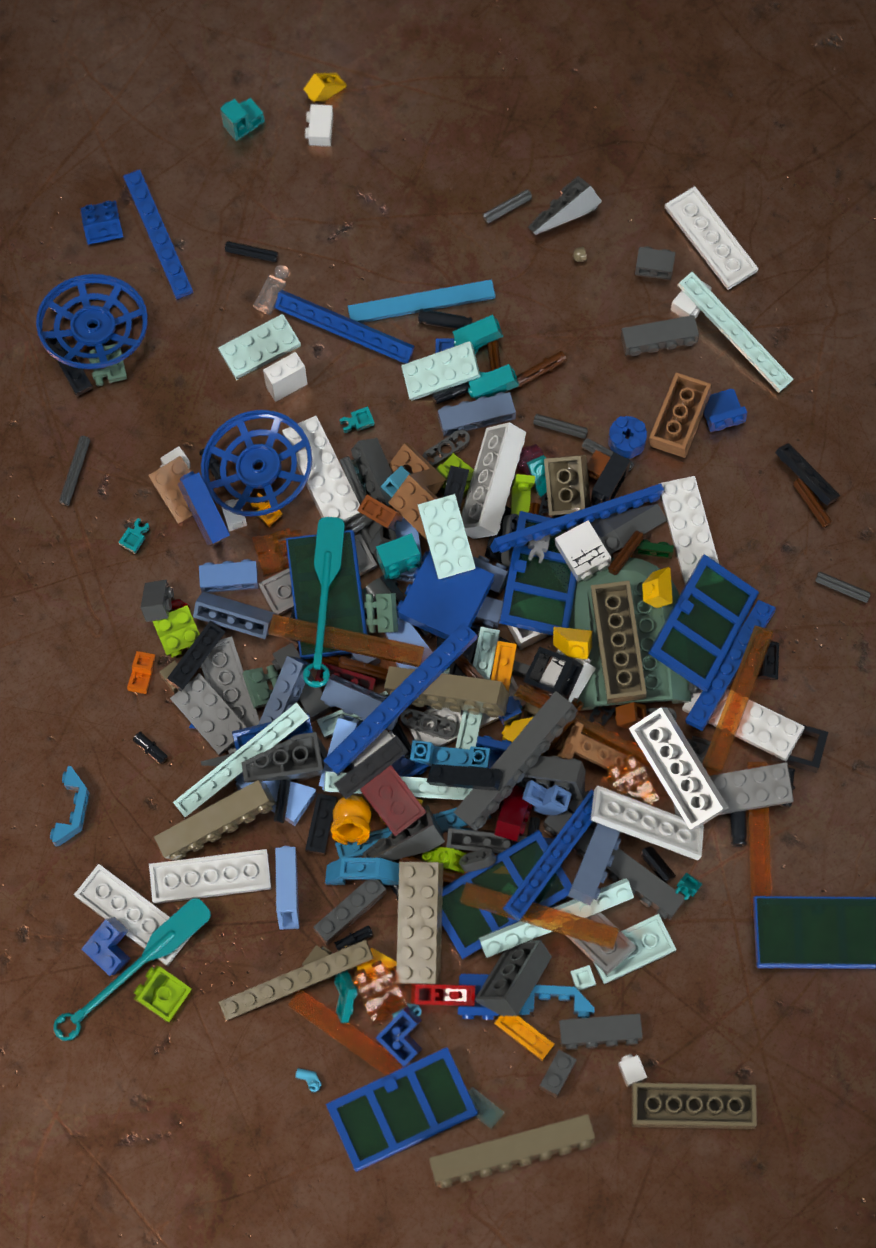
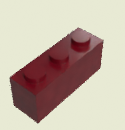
M322 662L330 671V676L334 674L374 692L378 678ZM322 668L317 671L315 681L321 682L324 680V670Z
M515 785L512 788L511 794L505 798L494 835L517 841L519 834H524L526 827L524 822H528L529 810H532L533 807L532 804L522 799L525 788Z

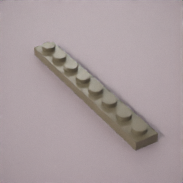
M364 940L224 999L219 1004L227 1021L374 959L367 940Z

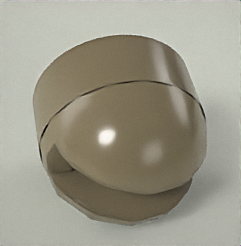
M584 246L578 247L573 252V258L578 262L587 261Z

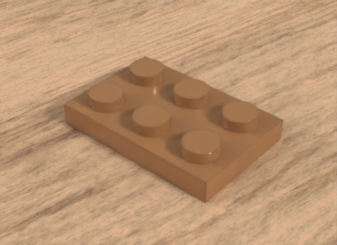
M181 456L148 475L177 524L192 516L177 485L181 482L180 478L183 475L190 473Z

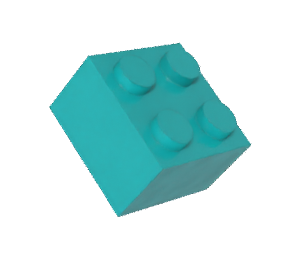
M412 533L376 546L377 560L385 580L388 578H398L407 571L409 573L414 572L421 566L420 551Z

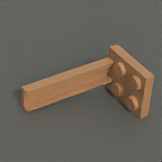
M578 721L570 724L553 751L549 749L546 751L545 756L547 757L558 756L561 759L568 760L572 759L573 755L576 754L637 783V780L630 767L632 765L636 766L640 777L645 767V764L581 734L584 724Z

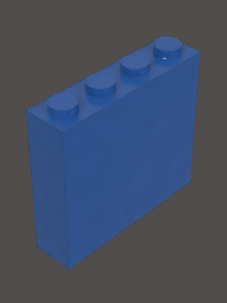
M192 471L183 475L180 478L181 482L177 485L207 545L230 536L200 473L195 474Z
M430 550L429 552L426 551L422 558L423 564L421 568L418 567L414 573L413 578L415 580L413 584H409L405 591L407 596L404 601L401 600L398 604V618L446 640L463 622L471 628L494 582V574L475 566L476 569L438 579Z

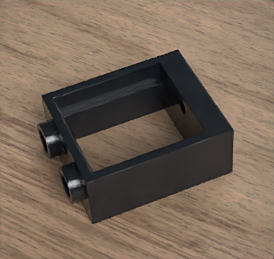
M613 452L592 489L591 503L593 506L616 497L628 475L629 459Z
M539 647L523 682L551 695L557 691L568 700L584 665L572 658ZM550 657L565 663L554 688L539 683Z
M803 725V734L818 738L812 761L789 755L787 761L775 755H772L771 760L817 773L828 732Z

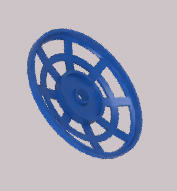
M102 274L80 275L58 284L44 297L36 317L38 337L45 350L63 364L81 369L104 368L126 359L140 346L148 326L146 306L139 293L121 279ZM102 283L114 286L110 296L100 293L87 294L85 284ZM75 286L78 287L80 296L69 300L62 307L53 302L64 291ZM123 290L130 295L137 303L139 309L129 313L127 308L117 300L120 291ZM89 300H103L106 303L103 307L91 306ZM82 302L83 308L79 309L75 314L68 311L75 304ZM115 305L123 313V316L114 318L110 312L111 307ZM49 307L57 313L54 321V331L43 332V318ZM142 315V330L139 339L129 338L132 328L131 320ZM62 317L71 321V329L60 331ZM126 322L124 335L115 334V326ZM92 323L98 325L96 328L88 327ZM73 336L78 343L71 348L62 337ZM56 338L59 344L69 353L64 358L51 350L45 339ZM110 339L119 342L113 348L104 351L102 344ZM124 344L132 346L117 358L107 360V355L116 352ZM85 345L95 346L97 353H82L80 351ZM75 356L99 358L100 363L86 364L71 360Z
M270 410L248 411L227 420L210 437L202 455L201 476L213 500L225 510L242 516L267 515L288 505L303 490L312 468V449L303 429L288 416ZM258 418L274 420L271 430L259 429L248 432L244 422ZM281 422L293 428L302 440L292 446L286 437L278 433ZM236 425L238 426L241 436L237 437L227 447L226 451L215 447L226 432ZM268 436L266 444L254 445L251 438ZM275 440L281 441L287 447V450L277 454L272 448ZM245 442L247 448L239 456L231 454L240 443ZM305 447L307 451L305 475L295 474L297 470L296 453ZM211 454L222 458L220 464L221 479L210 482L208 468ZM291 456V471H282L281 461ZM227 462L236 463L237 473L227 477ZM257 463H263V467L261 469H254V466ZM277 478L286 479V482L277 491L273 492L271 484ZM241 480L246 485V488L240 494L230 484ZM292 481L300 482L299 487L293 494L278 504L276 497L283 493ZM225 486L231 495L239 499L234 508L224 503L213 489ZM254 488H264L267 495L264 497H249ZM269 500L271 508L254 512L241 511L246 502L260 503Z

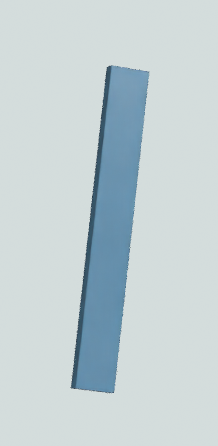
M491 279L348 305L350 319L364 323L419 313L421 309H424V311L495 299V291Z
M456 808L433 814L442 833L448 832V826H468L454 813ZM388 827L370 832L369 839L360 845H357V842H348V845L335 842L339 859L362 857L367 849L381 838H388L392 832Z

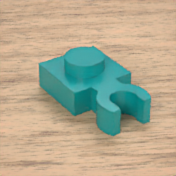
M368 406L351 412V418L343 417L340 419V424H348L347 427L343 428L344 433L350 432L353 427L360 431L375 425Z
M140 518L136 519L134 523L135 528L131 529L128 527L118 542L120 546L136 554L145 540V536L142 533H146L150 528L149 523H146L144 527H139L141 523Z
M686 872L677 884L678 888L675 893H683L685 895L684 899L688 900L690 896L693 897L698 892L703 883Z

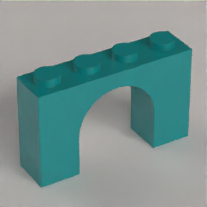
M494 315L452 331L454 346L470 341L473 345L475 356L483 345L504 337L499 321ZM510 364L490 372H480V378L468 381L470 385L468 388L471 398L476 400L480 397H492L497 393L506 392L520 386L515 370Z

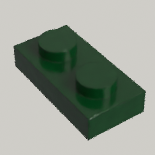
M642 540L635 549L634 554L672 559L674 545H670L667 542L651 543L649 540Z

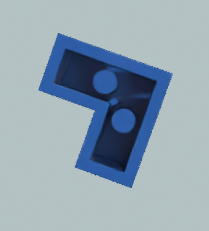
M115 917L105 919L82 947V950L109 976L119 974L131 958L117 944L129 930Z
M408 1006L376 1037L403 1067L410 1063L422 1050L409 1036V1033L422 1020Z

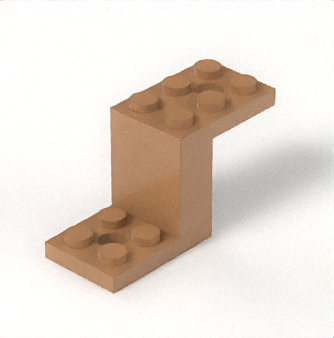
M407 442L403 444L389 463L392 473H394L400 466L406 470V465L408 464L412 468V473L408 475L388 503L427 540L417 504L438 499L436 494L447 479Z

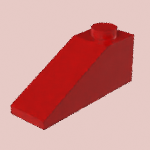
M412 984L411 1004L475 1006V986Z

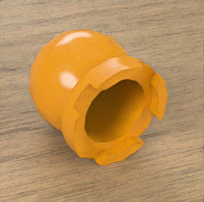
M351 795L347 799L342 797L335 804L331 832L332 838L338 843L348 845V842H357V845H360L369 839V823L372 814L369 804L362 797Z

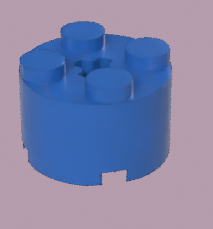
M631 416L618 417L610 427L608 437L609 448L627 459L640 455L645 448L647 438L645 423Z

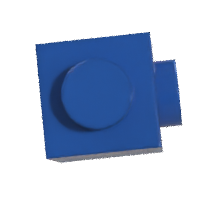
M513 696L509 697L505 716H498L504 727L521 718L523 707L518 699L515 700Z

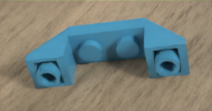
M413 740L410 760L428 766L438 764L488 768L490 748L472 746L470 750L434 746L432 742Z
M68 766L67 772L64 771L62 783H64L67 790L78 791V793H75L73 801L76 805L74 812L72 811L70 814V823L72 825L56 823L55 828L51 830L50 839L58 847L82 831L90 794L72 766Z
M340 858L327 865L325 884L345 885L346 879H380L383 885H399V863L383 858Z
M535 985L519 1015H529V1012L534 1011V996H538L540 1000H550V997H558L559 1001H570V998H574L573 1014H577L579 1018H590V1015H594L595 1008L576 987Z

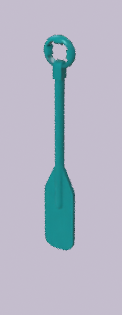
M337 517L321 518L317 528L314 568L321 584L314 662L307 665L303 672L305 683L314 688L324 686L330 678V671L327 666L322 664L329 587L341 568L345 525L343 520ZM312 668L320 670L322 668L324 670V680L321 682L309 681V670Z
M197 898L189 900L153 932L142 956L75 1014L63 1013L58 1016L53 1025L55 1035L64 1041L76 1038L81 1029L80 1022L87 1014L146 962L170 955L206 924L211 917V912L203 901ZM65 1017H71L70 1020L76 1024V1030L69 1033V1037H63L64 1033L61 1029H58V1024L65 1021Z

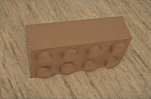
M675 373L649 437L650 447L686 458L712 393L710 383Z

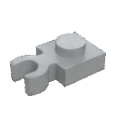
M551 534L544 536L539 541H529L528 548L532 549L528 556L530 561L533 555H537L539 563L542 562L544 552L546 553L548 550Z

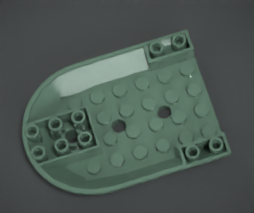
M629 557L617 575L609 573V569L602 572L598 570L593 573L590 579L577 581L569 628L592 631V649L588 659L591 660L590 665L596 668L578 697L577 703L581 700L584 704L580 711L594 710L597 706L622 705L632 702L672 701V704L691 702V692L688 690L689 681L648 654L680 596L671 580L672 604L655 608L643 602L642 583L652 572L660 570V568L650 562ZM630 580L647 694L646 699L607 704L591 598V586ZM681 611L677 620L684 624L683 611ZM672 627L661 650L688 667L685 635Z

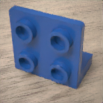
M105 201L101 204H90L80 208L88 245L123 238L116 201Z

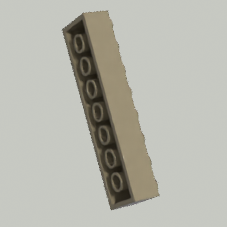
M586 1114L430 1157L429 1163L435 1185H440L442 1189L452 1186V1182L460 1180V1183L471 1181L472 1176L479 1174L480 1178L492 1175V1171L497 1169L500 1172L511 1170L512 1165L519 1164L520 1167L531 1164L533 1159L539 1158V1161L550 1159L552 1154L559 1153V1156L571 1153L573 1148L578 1147L579 1150L590 1148V1145L595 1140L589 1115Z

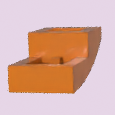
M136 651L132 664V673L127 686L128 691L147 694L154 667L155 654Z

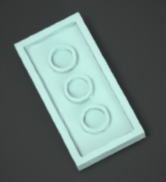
M281 314L218 347V350L237 380L300 347L301 343L284 315Z
M470 341L401 365L411 401L481 377L473 345Z
M455 494L417 504L438 579L476 569Z
M657 914L621 931L636 946V950L609 974L606 975L595 963L594 965L603 983L607 984L675 952L676 948L660 915Z

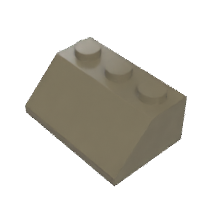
M587 455L544 459L549 515L570 514L591 507Z

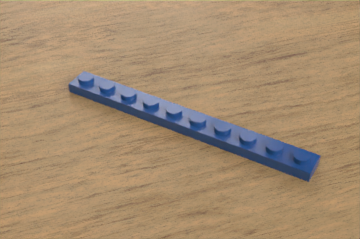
M660 483L494 538L490 548L493 553L498 551L502 553L513 546L521 547L528 541H539L546 535L551 534V536L560 533L561 530H571L588 520L591 523L597 518L605 519L615 512L618 514L623 513L630 507L638 508L648 501L653 503L660 499L664 488Z
M463 622L323 761L339 775L478 638V635Z

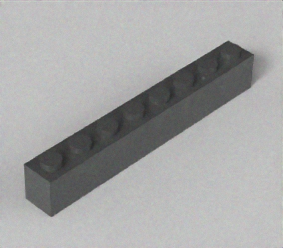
M555 691L491 767V769H500L503 772L498 791L472 789L454 813L474 831L482 828L490 814L497 811L501 801L511 794L512 788L523 780L527 770L537 763L538 757L549 749L554 738L560 736L565 725L575 718L578 711L575 706Z
M565 811L559 815H549L543 824L545 832L552 837L557 836L572 814L569 811ZM590 827L587 828L573 847L581 859L585 855L594 832ZM619 848L617 850L613 849L611 855H614L611 866H606L605 869L608 872V878L614 883L627 878L633 895L635 894L641 898L640 902L647 907L652 906L657 910L656 913L661 918L671 920L684 903V896L680 893L676 894L675 889Z

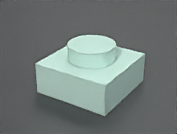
M590 965L570 972L578 991L596 985Z

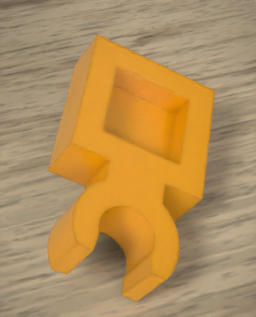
M257 494V497H263L262 494ZM269 501L266 503H250L253 508L258 509L257 511L271 508ZM278 510L258 517L270 527L283 516V513Z

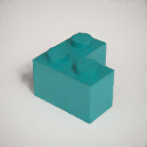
M251 98L242 101L240 104L236 99H233L223 104L220 108L223 126L235 141L265 122L264 113Z

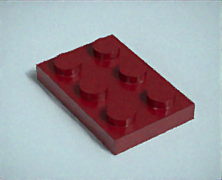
M392 765L359 789L394 836H397L426 813Z

